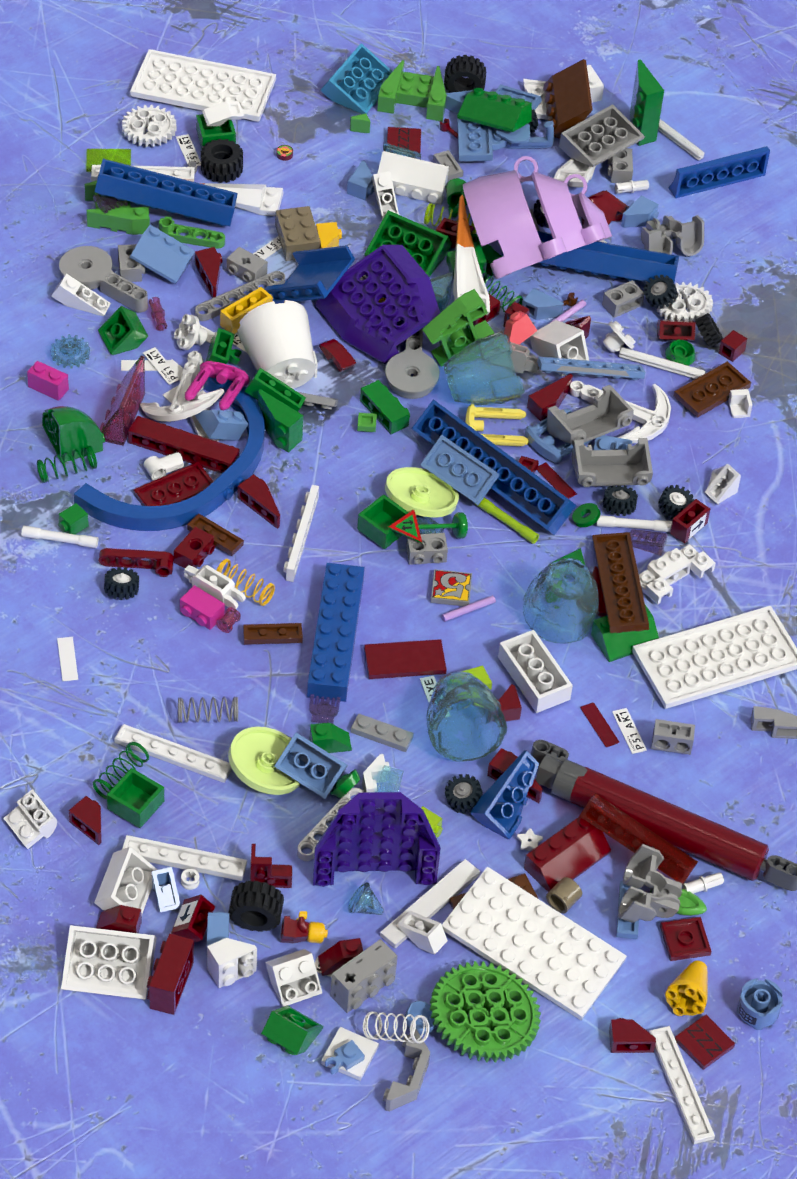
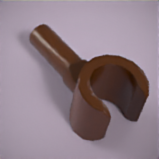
M571 292L568 294L567 300L563 301V306L568 305L572 307L577 303L578 297L574 298L575 293Z

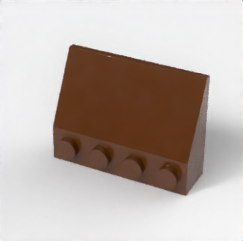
M583 59L552 75L544 83L546 115L548 121H553L554 137L560 139L562 132L584 121L593 110L586 60Z

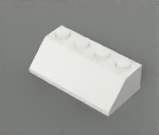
M383 151L378 173L390 171L395 194L439 205L442 204L446 194L449 166Z

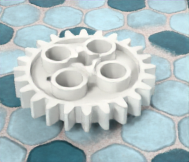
M144 105V108L137 106V110L132 108L131 112H127V116H123L122 132H124V137L128 136V141L133 140V144L139 142V146L145 144L148 147L151 144L152 147H155L157 143L161 146V142L167 143V139L172 140V136H175L176 119H174V115H171L170 111L166 112V108L160 110L159 106L153 108V105H150V108H147L146 105Z
M682 282V285L675 283L678 295H676V300L673 299L674 303H668L669 307L664 305V309H661L660 306L657 309L660 317L664 316V320L695 321L699 317L712 312L713 299L712 295H709V291H704V287L698 288V284L692 286L691 282L688 285H685L684 282Z

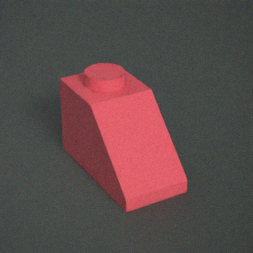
M522 311L515 312L506 321L503 340L520 345L534 334L537 329L526 313Z

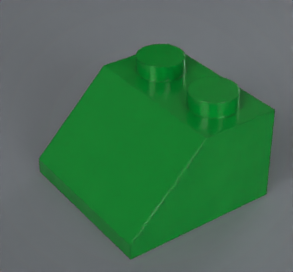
M120 306L98 329L112 355L137 349L148 337L136 312Z
M285 1006L271 1012L261 1034L266 1036L269 1042L283 1046L287 1053L298 1055L304 1053L324 1026L294 1008Z

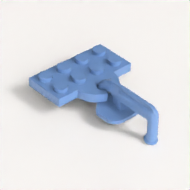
M458 118L459 161H493V150H499L503 147L508 149L550 148L554 143L553 121H547L544 124L546 137H530L529 124L515 132H509Z

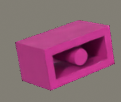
M36 361L27 371L28 387L59 401L69 390L68 374L42 362Z
M194 585L180 598V612L184 616L195 620L199 625L211 630L225 616V604Z

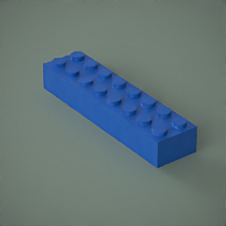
M106 159L102 160L95 193L101 196H111L121 201L133 202L136 205L142 204L152 209H162L172 214L178 213L188 218L193 217L203 222H213L220 226L229 227L238 194Z
M326 563L308 678V698L346 702L365 567Z

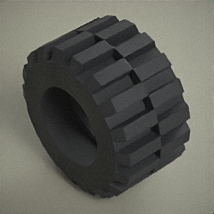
M467 55L453 57L451 62L448 61L445 69V89L448 90V93L470 91L475 88H482L484 90L487 73L484 63L471 55L470 57Z
M228 139L207 142L201 151L202 174L208 180L212 179L213 182L218 181L219 183H227L230 180H236V177L239 178L243 172V150L240 148V145Z
M241 882L232 891L228 912L230 920L237 926L250 931L263 932L274 929L281 920L284 896L275 886L265 882Z

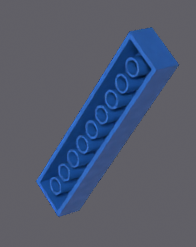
M434 399L411 428L432 445H435L440 436L443 435L500 474L491 489L553 535L557 533L577 506Z

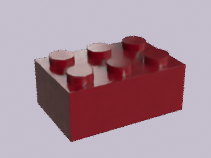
M169 933L167 941L162 942L160 949L161 957L155 960L154 975H150L148 978L147 988H149L147 999L150 1000V1009L174 1015L194 964V940Z

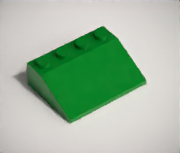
M641 59L637 62L630 108V122L645 136L644 139L637 142L638 146L657 140L664 89Z
M388 210L364 256L369 255L382 245H403L430 277L445 258L452 243L448 236Z

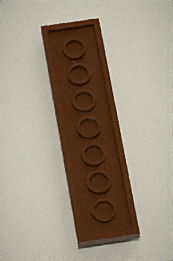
M630 532L592 535L610 633L649 630V621Z

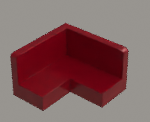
M252 844L250 881L265 882L275 886V888H292V865H272V857H255L256 844Z

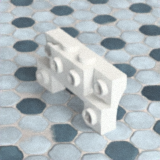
M690 544L681 550L675 548L672 551L666 552L659 559L652 560L648 564V569L639 574L642 592L658 605L661 603V598L664 595L672 596L673 588L670 585L687 576L690 570L701 579L704 571L708 569L711 572L714 571L716 563L704 551L698 553Z

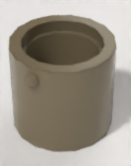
M563 877L546 894V899L553 909L561 914H565L582 897V890L574 880Z

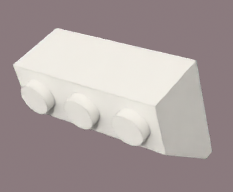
M131 847L114 852L94 903L104 911L124 905L139 908L143 913L152 889L151 871L158 869Z

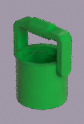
M452 179L446 184L449 215L451 209H453L451 217L454 218L458 216L459 198L461 195L464 196L465 206L467 205L463 190V184L466 181L463 179Z

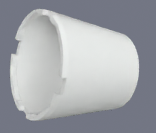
M289 300L279 304H275L273 301L254 308L241 319L237 332L257 371L259 368H262L292 389L304 385L314 376L316 366L308 314L304 306Z

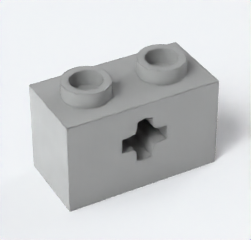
M238 247L227 257L226 271L249 283L267 275L268 262Z

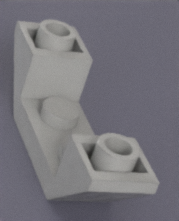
M415 1029L414 1033L416 1040L420 1038L417 1029ZM409 1041L403 1042L402 1047H405L404 1056L415 1059L412 1068L415 1072L413 1076L409 1075L406 1085L393 1081L390 1089L386 1088L383 1101L386 1102V1111H392L417 1100L430 1060V1051L425 1042L420 1044Z

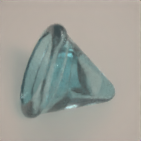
M368 882L358 887L348 905L349 913L381 915L384 912Z

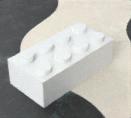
M534 630L500 643L498 658L536 713L571 699L573 685Z

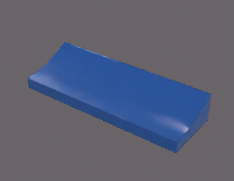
M766 146L679 168L676 171L672 184L668 188L676 199L765 176L770 149Z

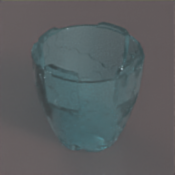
M502 331L470 343L443 364L445 374L448 375L447 382L455 402L470 405H493L522 398L521 394L525 391L520 376L516 375L511 359L513 349L509 337L503 334Z
M573 558L560 559L557 562L550 563L541 570L531 582L523 599V614L526 623L539 637L549 642L571 643L582 640L592 630L593 622L598 617L599 593L596 580H594L588 568L581 561Z
M452 672L441 677L433 688L431 700L427 708V730L432 746L438 753L456 762L473 761L485 757L502 744V740L507 732V723L500 702L484 682L469 672Z

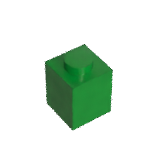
M77 503L58 514V526L64 533L76 535L89 526L88 513Z

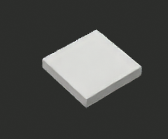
M340 1027L322 1058L321 1064L325 1066L326 1059L336 1057L334 1055L336 1049L353 1040L365 1055V1059L348 1070L342 1066L338 1072L361 1081L379 1047V1043ZM330 1064L327 1067L332 1068L335 1067V1065Z

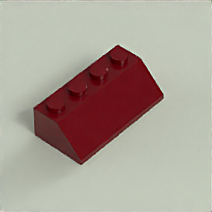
M585 812L526 854L524 870L549 892L563 877L574 880L611 852V848L600 825Z

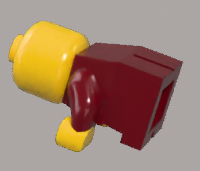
M300 911L296 920L290 919V916H284L281 925L280 942L293 944L307 940L309 943L320 944L324 938H327L328 930L325 929L324 923L305 922L307 911Z

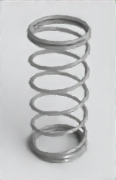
M234 696L232 700L230 717L226 698H222L220 716H218L216 700L214 697H212L210 703L209 718L207 715L205 699L202 697L199 705L198 719L194 699L192 697L190 698L188 715L186 719L183 699L178 698L179 723H182V707L185 722H188L191 701L193 703L195 719L198 723L200 719L202 700L204 703L207 722L210 721L213 700L215 704L218 722L221 721L224 700L226 705L228 721L230 722L232 720L234 706V721L238 722L237 696Z

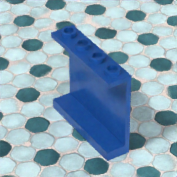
M348 245L293 252V256L298 263L294 272L284 284L266 286L264 290L273 296L275 304L284 303L285 300L297 302L324 299L351 266L355 258Z

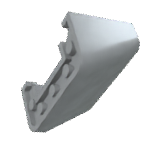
M611 385L602 387L603 394L600 397H594V404L569 414L563 409L559 410L556 405L548 408L547 431L552 437L573 445L574 440L583 439L584 442L630 425L634 410Z
M638 438V443L634 446L628 444L627 450H592V445L586 447L583 439L574 440L571 459L580 485L584 487L643 486L651 481L653 470L647 438Z

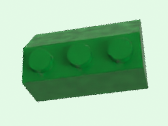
M646 605L649 630L610 633L607 616L593 620L591 636L608 662L632 655V648L635 645L659 639L654 617Z

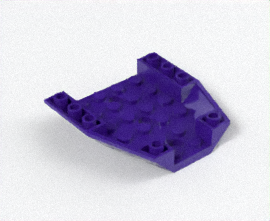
M403 245L380 246L347 269L327 297L318 299L316 307L344 341L384 364L388 363L393 356L399 354L396 348L397 345L425 327L440 314L429 276ZM362 276H368L365 280H360ZM386 298L384 302L378 303L379 299ZM404 320L402 325H396L398 321Z
M401 792L358 793L337 812L315 846L313 886L319 885L324 887L334 885V871L407 872L415 870L416 884H437L441 847L423 809Z

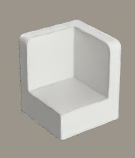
M731 390L728 404L732 418L750 417L753 404L749 390Z

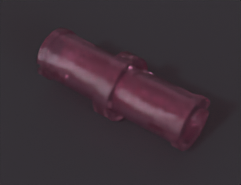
M152 297L149 300L152 310L151 317L155 321L156 329L164 331V328L167 329L168 327L165 320V310L161 306L160 298Z

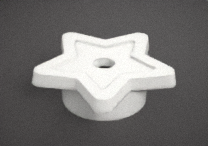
M528 829L526 834H518L516 836L521 841L520 849L532 851L538 847V843L543 840V837L535 835L532 829Z

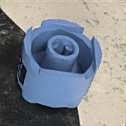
M756 978L748 981L742 988L737 1013L745 1023L756 1030H762L764 1027L774 1024L779 1017L783 1002L781 989L777 984L768 979L762 981Z

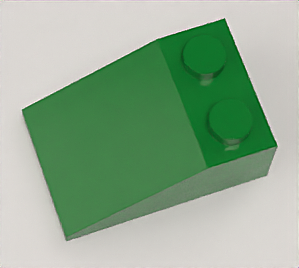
M260 389L258 391V405L263 414L265 430L278 448L289 453L302 441L303 415Z

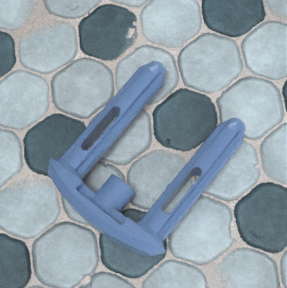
M563 409L567 414L572 413L570 409ZM547 419L533 427L527 426L525 437L528 438L529 444L540 455L551 462L559 463L564 456L572 452L573 445L569 443L556 448L552 436L548 435L543 439L539 437V435L547 431Z

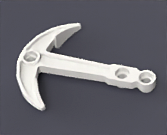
M192 351L188 354V362L184 365L182 379L170 406L160 407L157 402L140 404L142 411L147 417L156 421L167 422L186 419L210 407L222 396L224 389H218L199 394V400L189 402L185 399V392L200 372V365L203 363V358L198 351Z
M573 381L570 384L572 396L581 397L591 404H594V397H600L603 394L602 390L591 385H584L581 381ZM656 384L652 385L655 396L654 411L626 401L634 410L633 420L644 424L641 429L637 426L630 432L617 438L632 440V444L638 443V438L652 440L666 429L670 419L671 405L668 396Z

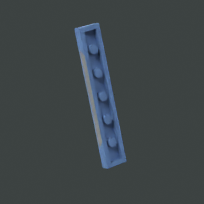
M538 356L537 360L540 370L546 373L554 371L562 374L577 373L581 376L591 374L597 377L611 376L617 379L627 377L632 380L644 379L646 373L642 365L540 356Z

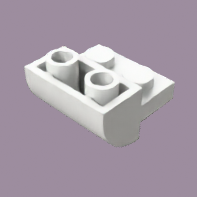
M33 789L17 801L19 806L3 818L27 849L43 836L46 839L49 838L57 827V819Z

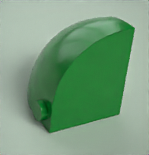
M58 406L46 409L42 414V426L56 454L62 460L65 452L69 453L73 458L74 450H78L82 455L84 447L91 446L95 453L103 451L104 435L93 419L83 411L73 407ZM84 449V456H87L86 449ZM75 451V459L81 458L79 453ZM68 454L65 455V462L71 461Z

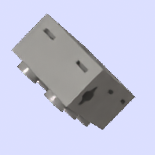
M381 939L332 973L330 996L346 1013L352 1009L359 1008L367 998L374 997L385 985L389 986L394 982L397 955Z

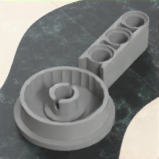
M81 246L69 250L61 257L59 269L63 277L68 274L90 290L100 287V291L103 294L136 312H144L148 309L147 291L112 271V259L106 251L98 247Z
M422 329L407 338L406 349L393 356L386 365L385 375L390 388L397 395L404 398L417 399L428 395L439 380L440 371L437 363L422 351Z

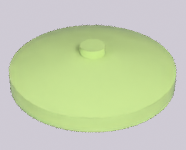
M404 467L396 469L388 475L385 483V492L392 501L408 512L415 510V515L423 517L447 516L456 509L459 500L457 490L422 468Z
M267 727L247 728L234 737L228 751L229 763L237 777L246 785L259 792L272 795L290 793L301 785V783L274 767L291 741L290 737L280 731Z

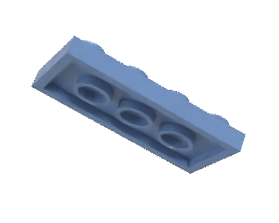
M443 435L440 436L421 463L422 467L477 505L480 504L500 475Z

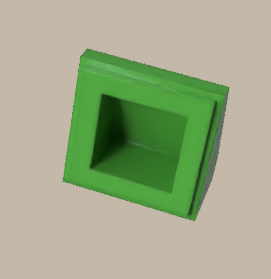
M366 113L350 117V131L370 133V119Z

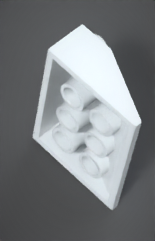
M70 925L61 989L146 1000L148 992L147 982L152 971L157 937L147 934Z

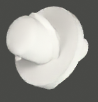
M185 314L179 328L174 332V339H177V345L180 349L189 350L194 344L201 346L205 343L207 331L200 327L197 316Z
M610 321L608 323L613 332L606 334L603 343L610 352L620 351L624 344L630 349L635 347L633 344L636 341L630 335H625L622 332L624 328L618 322Z

